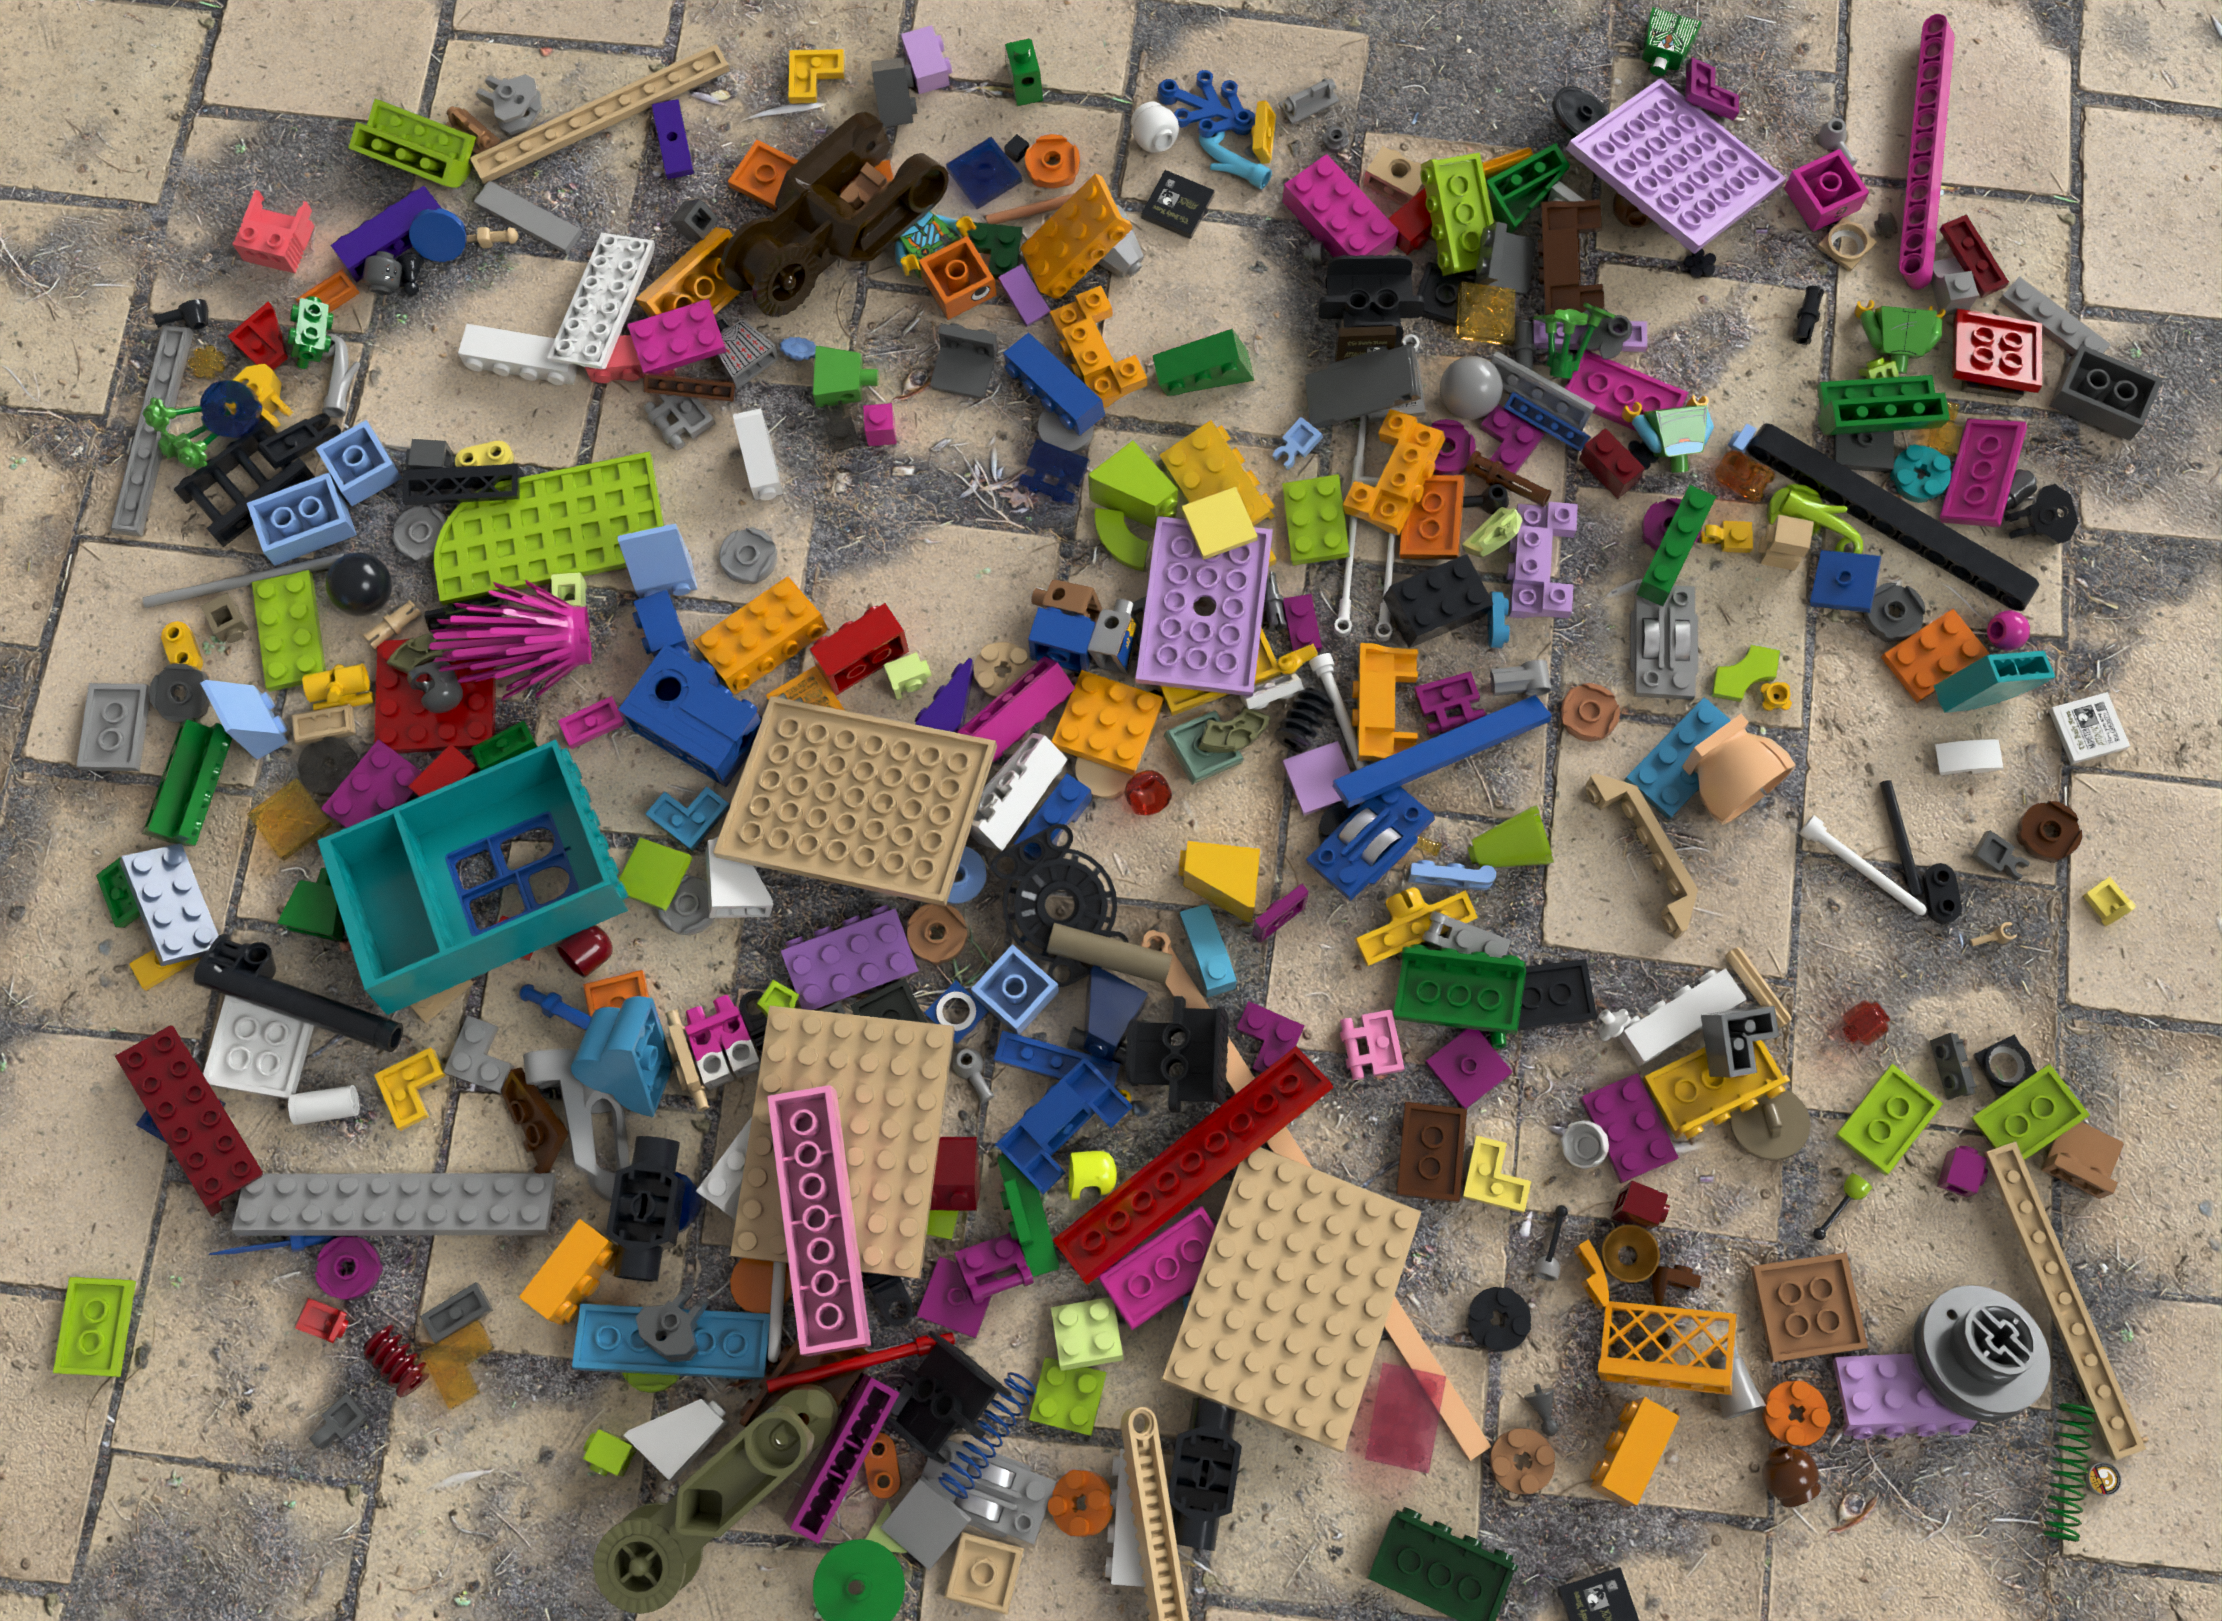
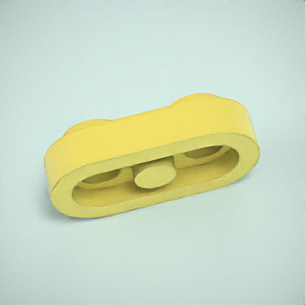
M492 441L460 450L455 457L456 467L512 464L514 454L507 443ZM501 451L498 456H493L494 452ZM473 458L471 462L465 463L466 459Z

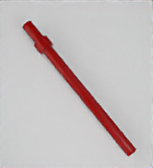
M952 1332L939 1335L951 1344H955ZM925 1335L914 1338V1342L768 1379L766 1380L767 1391L770 1393L916 1354L918 1357L929 1355L937 1342Z

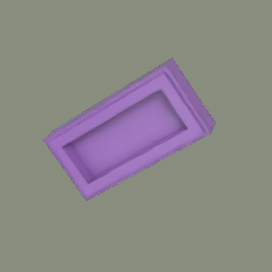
M1023 264L998 277V282L1026 327L1050 315V309Z

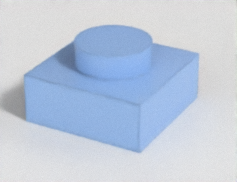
M1746 424L1741 433L1737 430L1735 431L1728 443V446L1731 447L1728 459L1738 464L1752 441L1757 428Z

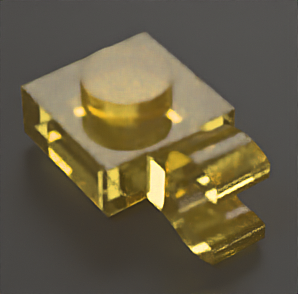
M1947 402L1950 420L1942 428L1930 429L1927 447H1931L1941 454L1955 457L1959 450L1963 426L1954 425L1959 404Z

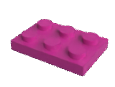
M709 299L627 324L643 373L659 374L727 352Z

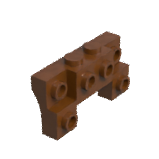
M1600 199L1541 202L1543 239L1538 240L1539 257L1543 256L1544 267H1539L1540 285L1544 284L1545 315L1555 314V310L1574 309L1583 313L1588 310L1583 306L1584 302L1600 309H1605L1603 284L1581 286L1579 233L1602 231Z

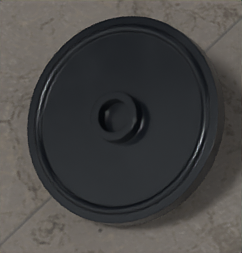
M1567 86L1561 88L1552 101V108L1557 121L1574 138L1609 114L1599 99L1579 87Z

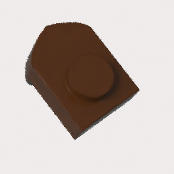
M1674 1265V1269L1658 1266L1652 1277L1653 1296L1656 1306H1661L1667 1285L1693 1292L1699 1289L1702 1276L1693 1274L1692 1268L1682 1265Z

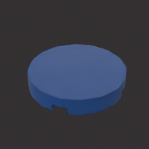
M436 208V210L425 209L414 217L410 225V241L414 249L421 256L431 261L446 262L454 260L462 254L467 242V235L463 222L454 213L440 208Z

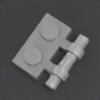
M659 394L663 402L661 405L656 407L653 402H648L644 406L649 421L654 426H658L663 433V439L668 444H672L676 450L682 449L685 445V442L680 437L684 432H687L694 439L716 424L714 418L698 398ZM671 413L677 419V422L673 425H670L666 420V417Z

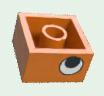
M968 236L918 260L921 268V277L947 320L997 296L995 279Z

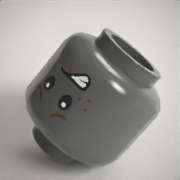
M377 251L376 256H369L365 259L362 280L368 286L370 292L391 295V291L399 288L402 265L393 259V254Z

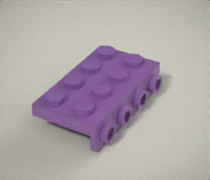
M887 904L871 910L872 916L861 920L860 916L857 915L842 921L844 925L842 928L832 931L830 925L814 931L815 937L804 941L802 936L785 942L787 948L782 949L781 954L795 992L799 994L798 1000L802 1009L815 1010L918 971L896 908L889 910Z

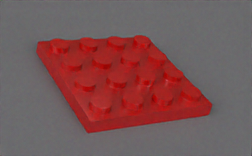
M409 639L385 640L377 646L374 744L379 739L398 754L444 751L450 744L457 750H467L495 735V677L475 682L476 680L462 682L463 698L461 702L448 712L432 713L421 704V699L425 692L412 689L407 681L408 674L394 669L386 663L394 651ZM493 658L456 660L455 663H449L451 665H456L461 663L487 660ZM496 667L477 670L464 668L454 670L457 678L460 679V677L495 670ZM421 674L416 679L417 682L433 680L429 674Z

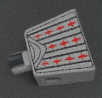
M725 319L717 321L727 352L716 356L731 382L735 383L736 390L779 359L775 345L746 321L740 320L732 327Z

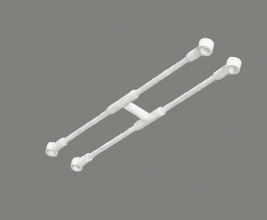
M1413 334L1406 335L1402 346L1412 342L1415 344L1414 348L1417 352L1420 343L1419 338ZM1367 415L1360 416L1357 454L1354 457L1351 486L1354 481L1376 487L1380 479L1378 477L1364 476ZM1351 515L1348 534L1350 557L1346 558L1343 594L1339 603L1338 619L1334 624V632L1339 637L1348 636L1352 628V622L1350 621L1351 600L1349 597L1357 517ZM1389 533L1383 597L1392 585L1396 535ZM1383 599V603L1380 604L1379 622L1374 632L1376 639L1382 642L1389 640L1393 631L1390 624L1391 613ZM1345 624L1348 629L1340 630L1338 625ZM1385 628L1389 633L1383 635L1378 630Z

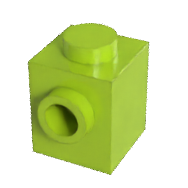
M598 1429L596 1434L591 1433L583 1448L586 1451L583 1459L591 1463L590 1470L606 1477L608 1472L616 1476L624 1477L637 1448L632 1443L606 1430Z

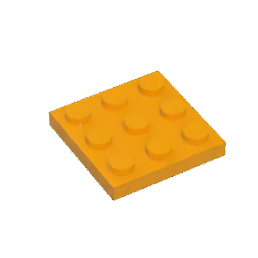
M1081 670L1074 686L1076 689L1072 691L1051 742L1059 751L1134 776L1164 704V697Z

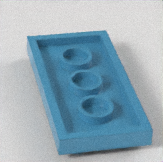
M1704 697L1633 769L1624 781L1636 785L1645 800L1670 820L1699 790L1698 774L1694 772L1689 776L1682 768L1683 764L1694 747L1731 720Z

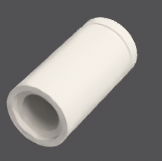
M354 1085L292 1094L288 1100V1111L293 1125L357 1116L360 1109L359 1096Z

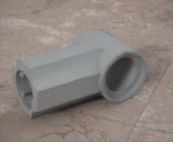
M1532 660L1518 667L1491 669L1490 685L1494 696L1525 693L1527 696H1541L1552 691L1548 665L1545 660Z

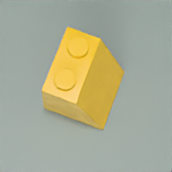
M1187 841V849L1180 850L1178 876L1184 877L1183 886L1241 920L1252 923L1260 849Z

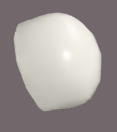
M1585 1120L1573 1122L1568 1125L1566 1132L1561 1138L1564 1156L1571 1165L1582 1169L1596 1167L1603 1162L1608 1154V1136L1599 1125Z

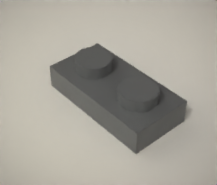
M475 1282L420 1317L433 1342L439 1344L493 1311V1308L480 1284Z

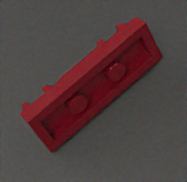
M1967 214L1942 224L1939 229L1964 272L1972 271L1975 285L1981 298L2007 287L2009 284L2008 279Z

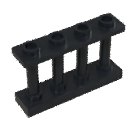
M267 420L253 425L245 435L237 441L228 444L225 450L216 457L207 460V466L201 467L192 475L183 478L179 485L174 488V491L186 504L194 499L212 520L213 523L206 529L222 547H225L253 525L247 506L248 502L315 478L300 458L282 466V471L269 480L249 457L258 451V444L277 434ZM238 465H241L259 486L248 497H245L226 476ZM216 482L236 504L235 507L224 515L217 510L203 493Z

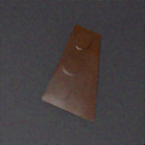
M521 1067L511 1069L501 1089V1093L514 1124L521 1125L526 1138L523 1142L527 1153L532 1152L537 1162V1165L533 1168L535 1173H549L569 1132L534 1085L526 1084L523 1069Z

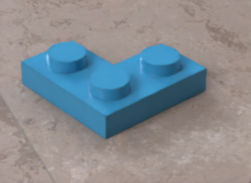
M706 786L688 808L664 791L645 814L650 820L693 852L729 810L730 804Z

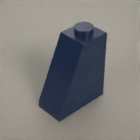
M1094 965L1086 990L1084 1049L1097 1058H1103L1111 1062L1128 1035L1127 1027L1131 1019L1137 1020L1143 1010L1148 992Z

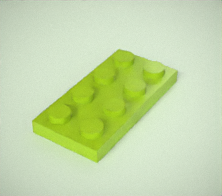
M306 570L252 582L266 689L272 692L303 685L302 679L304 675L326 671L313 574Z

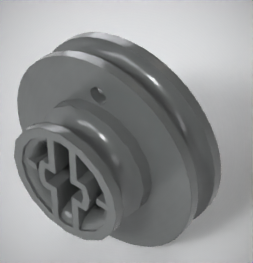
M1966 1285L1955 1287L1944 1292L1930 1303L1915 1321L1911 1336L1914 1364L1928 1390L1951 1411L1975 1421L2000 1422L2022 1412L2039 1399L2048 1384L2051 1366L2046 1340L2031 1315L2007 1295L1983 1286ZM1947 1312H1951L1955 1319L1951 1320L1947 1316Z

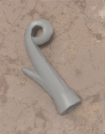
M326 334L331 336V344L333 346L330 347L328 353L323 352L322 356H334V364L327 396L323 400L322 412L331 418H342L346 415V395L354 375L360 368V363L354 362L348 370L349 360L346 343L337 335Z

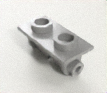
M1324 78L1321 82L1293 96H1288L1278 104L1293 125L1339 102V99L1333 92L1336 89L1334 80L1332 78L1329 80Z

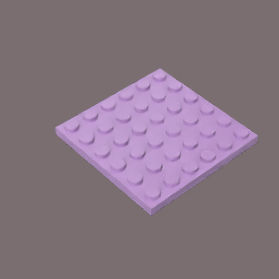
M1662 78L1573 138L1566 147V150L1578 161L1586 165L1600 179H1603L1613 187L1618 194L1625 197L1640 212L1646 214L1661 229L1668 232L1683 247L1689 249L1694 254L1779 189L1787 179L1701 109L1686 101L1681 93Z

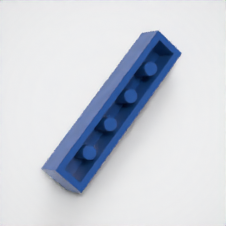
M1512 392L1504 406L1505 409L1582 452L1584 445L1591 439L1590 435L1515 392Z

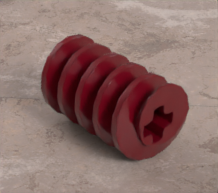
M391 1324L375 1333L364 1344L363 1350H365L364 1357L366 1359H373L372 1367L381 1369L380 1376L384 1379L389 1378V1387H397L396 1395L401 1398L420 1387L430 1374H422L427 1365L426 1362L415 1366L414 1362L419 1356L417 1352L409 1356L406 1355L411 1347L409 1343L398 1346L403 1337L402 1334L390 1336L395 1328Z

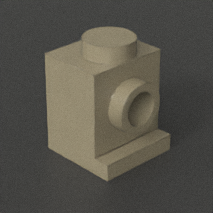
M228 593L201 605L214 635L222 643L225 641L229 643L239 641L244 636L243 632L249 630L237 602Z

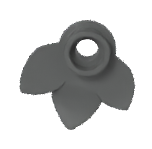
M1586 310L1583 313L1589 316L1587 320V325L1589 327L1588 321L1591 316V313L1588 310ZM1615 315L1614 319H1601L1598 328L1595 327L1586 350H1600L1601 357L1604 360L1612 359L1619 355L1623 348V342L1627 341L1632 334L1633 329L1629 319L1623 315ZM1613 328L1621 329L1622 333L1613 331ZM1587 329L1580 335L1577 341V344L1579 346L1581 345V342L1585 336Z

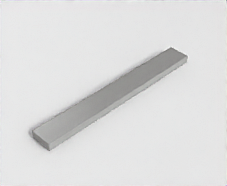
M162 326L110 529L114 534L140 537L143 535L163 453L158 446V441L162 438V432H156L153 427L147 425L142 413L153 397L156 399L160 398L166 408H175L194 333L190 328ZM169 419V425L166 426L168 432L172 419Z

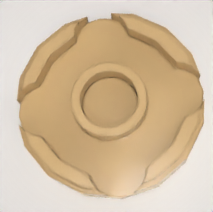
M1080 757L1077 758L1075 765L1076 779L1091 789L1093 798H1116L1125 793L1132 783L1133 775Z

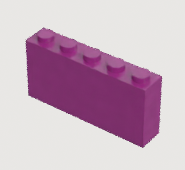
M862 1373L838 1417L835 1430L825 1441L783 1518L790 1529L818 1544L820 1543L898 1398L899 1392Z

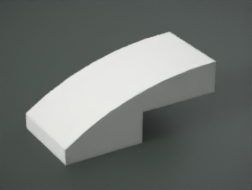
M1968 740L1935 744L1941 776L1972 771V774L2004 769L1999 740Z

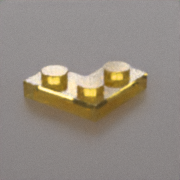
M479 1320L421 1352L448 1409L451 1410L480 1394L467 1365L495 1349L482 1322Z

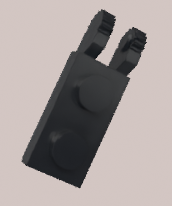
M322 413L308 420L304 419L258 444V451L276 470L311 452L316 447L341 434L342 431L336 424L327 427L331 419L326 413Z

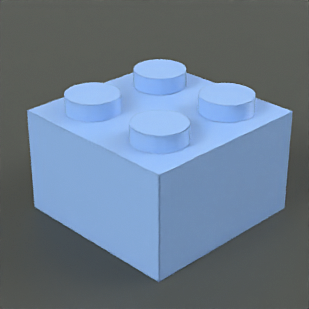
M367 420L316 447L334 481L351 506L402 479V476Z
M1012 944L971 988L973 996L1013 1033L1020 1035L1059 993L1058 983Z

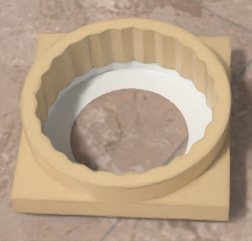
M1843 217L1818 244L1817 248L1851 272L1874 247L1877 241L1869 236L1864 227L1855 222H1850ZM1841 236L1853 238L1858 245L1856 255L1846 256L1841 254L1834 248V241Z

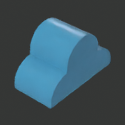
M630 997L623 1002L621 1008L603 1007L595 1010L571 1065L572 1074L581 1083L599 1092L613 1094L614 1098L625 1108L649 1117H654L674 1066L653 998Z

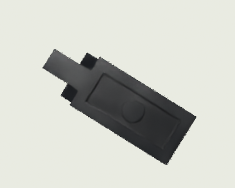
M491 595L453 602L490 607L508 606V600ZM448 603L447 607L425 611L424 615L429 632L430 630L445 629L448 625H453L440 624L437 619H450L452 615L502 616L499 614L469 612L466 608L456 607L453 603Z

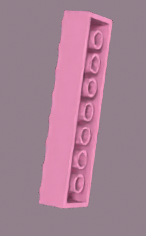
M831 1085L767 1096L800 1355L813 1356L871 1346L837 1091Z

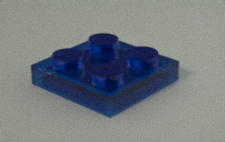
M992 136L946 164L947 171L976 209L981 208L1023 182L1020 172Z

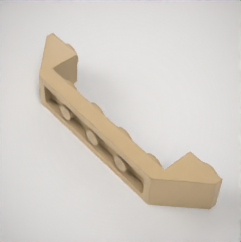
M1597 773L1591 775L1586 783V793L1593 804L1596 803L1600 810L1620 800L1623 802L1621 806L1627 818L1633 819L1637 826L1636 832L1640 841L1644 845L1647 844L1653 853L1652 861L1658 870L1664 872L1668 879L1667 886L1672 895L1678 896L1679 900L1667 905L1663 909L1661 921L1665 930L1668 933H1672L1675 939L1681 937L1688 929L1698 888L1636 785Z

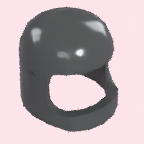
M447 661L431 662L415 667L407 675V681L412 689L425 692L421 699V704L432 713L448 712L454 709L463 698V689L461 683L457 682L459 679L454 670L439 671L441 667L451 665ZM421 674H429L433 679L428 682L416 681Z

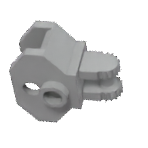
M526 74L509 80L503 78L502 81L490 75L485 79V83L494 92L490 93L479 88L475 93L479 100L493 107L501 131L510 136L527 130L542 110L540 91L536 90L535 79ZM526 111L530 112L527 117H523Z

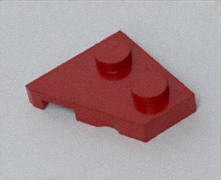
M269 301L227 336L255 365L266 364L274 371L288 359L276 312Z

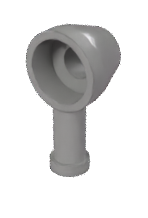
M1831 119L1820 129L1818 142L1828 150L1836 151L1841 149L1853 167L1856 165L1857 160L1851 155L1845 145L1847 138L1846 124L1842 119Z
M972 1048L961 1049L953 1058L955 1073L960 1078L970 1079L980 1097L981 1103L991 1100L995 1095L989 1090L981 1075L984 1066L981 1054ZM966 1056L972 1058V1062L969 1065L961 1063L962 1059Z

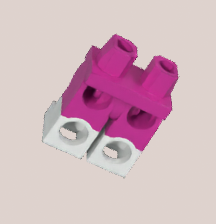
M728 995L713 1001L717 1014L706 1018L702 1006L686 1011L688 1026H685V1029L689 1036L703 1083L709 1090L735 1080L723 1049L726 1050L733 1072L738 1078L760 1069L761 1058L755 1048L740 1010L737 1006H734Z

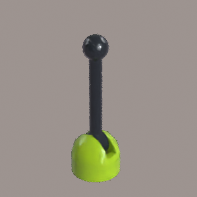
M1851 1173L1844 1182L1846 1196L1821 1228L1814 1230L1813 1235L1815 1239L1823 1240L1826 1237L1827 1229L1851 1199L1860 1200L1868 1195L1872 1190V1186L1866 1180L1855 1173Z

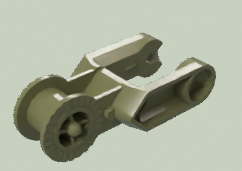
M811 1383L794 1387L768 1410L754 1419L678 1488V1493L667 1503L654 1502L644 1504L634 1509L622 1522L612 1527L597 1545L593 1564L595 1581L600 1592L606 1597L608 1602L615 1605L618 1609L638 1614L654 1612L668 1604L679 1590L685 1587L698 1572L703 1558V1547L714 1537H721L830 1437L836 1428L839 1417L837 1404L832 1395L823 1387ZM799 1413H806L808 1415V1425H805L798 1416Z

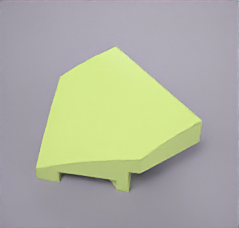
M1499 508L1462 544L1465 552L1474 556L1484 557L1509 542L1517 535L1522 523L1520 513L1515 508Z

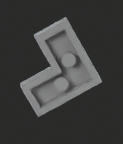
M467 1016L443 1073L502 1094L501 1089L514 1065L487 1055L498 1027Z

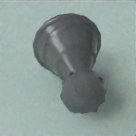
M1535 1384V1391L1525 1395L1524 1399L1530 1403L1544 1421L1541 1424L1543 1434L1553 1436L1559 1431L1557 1421L1551 1419L1555 1389H1541L1540 1384Z

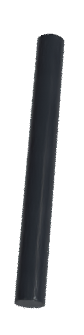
M1886 780L1880 783L1909 891L1913 897L1921 896L1923 891L1892 780Z

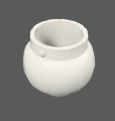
M1155 101L1147 102L1138 107L1132 115L1131 125L1133 127L1134 139L1143 150L1157 153L1169 149L1174 144L1179 133V125L1176 116L1170 109L1161 106Z

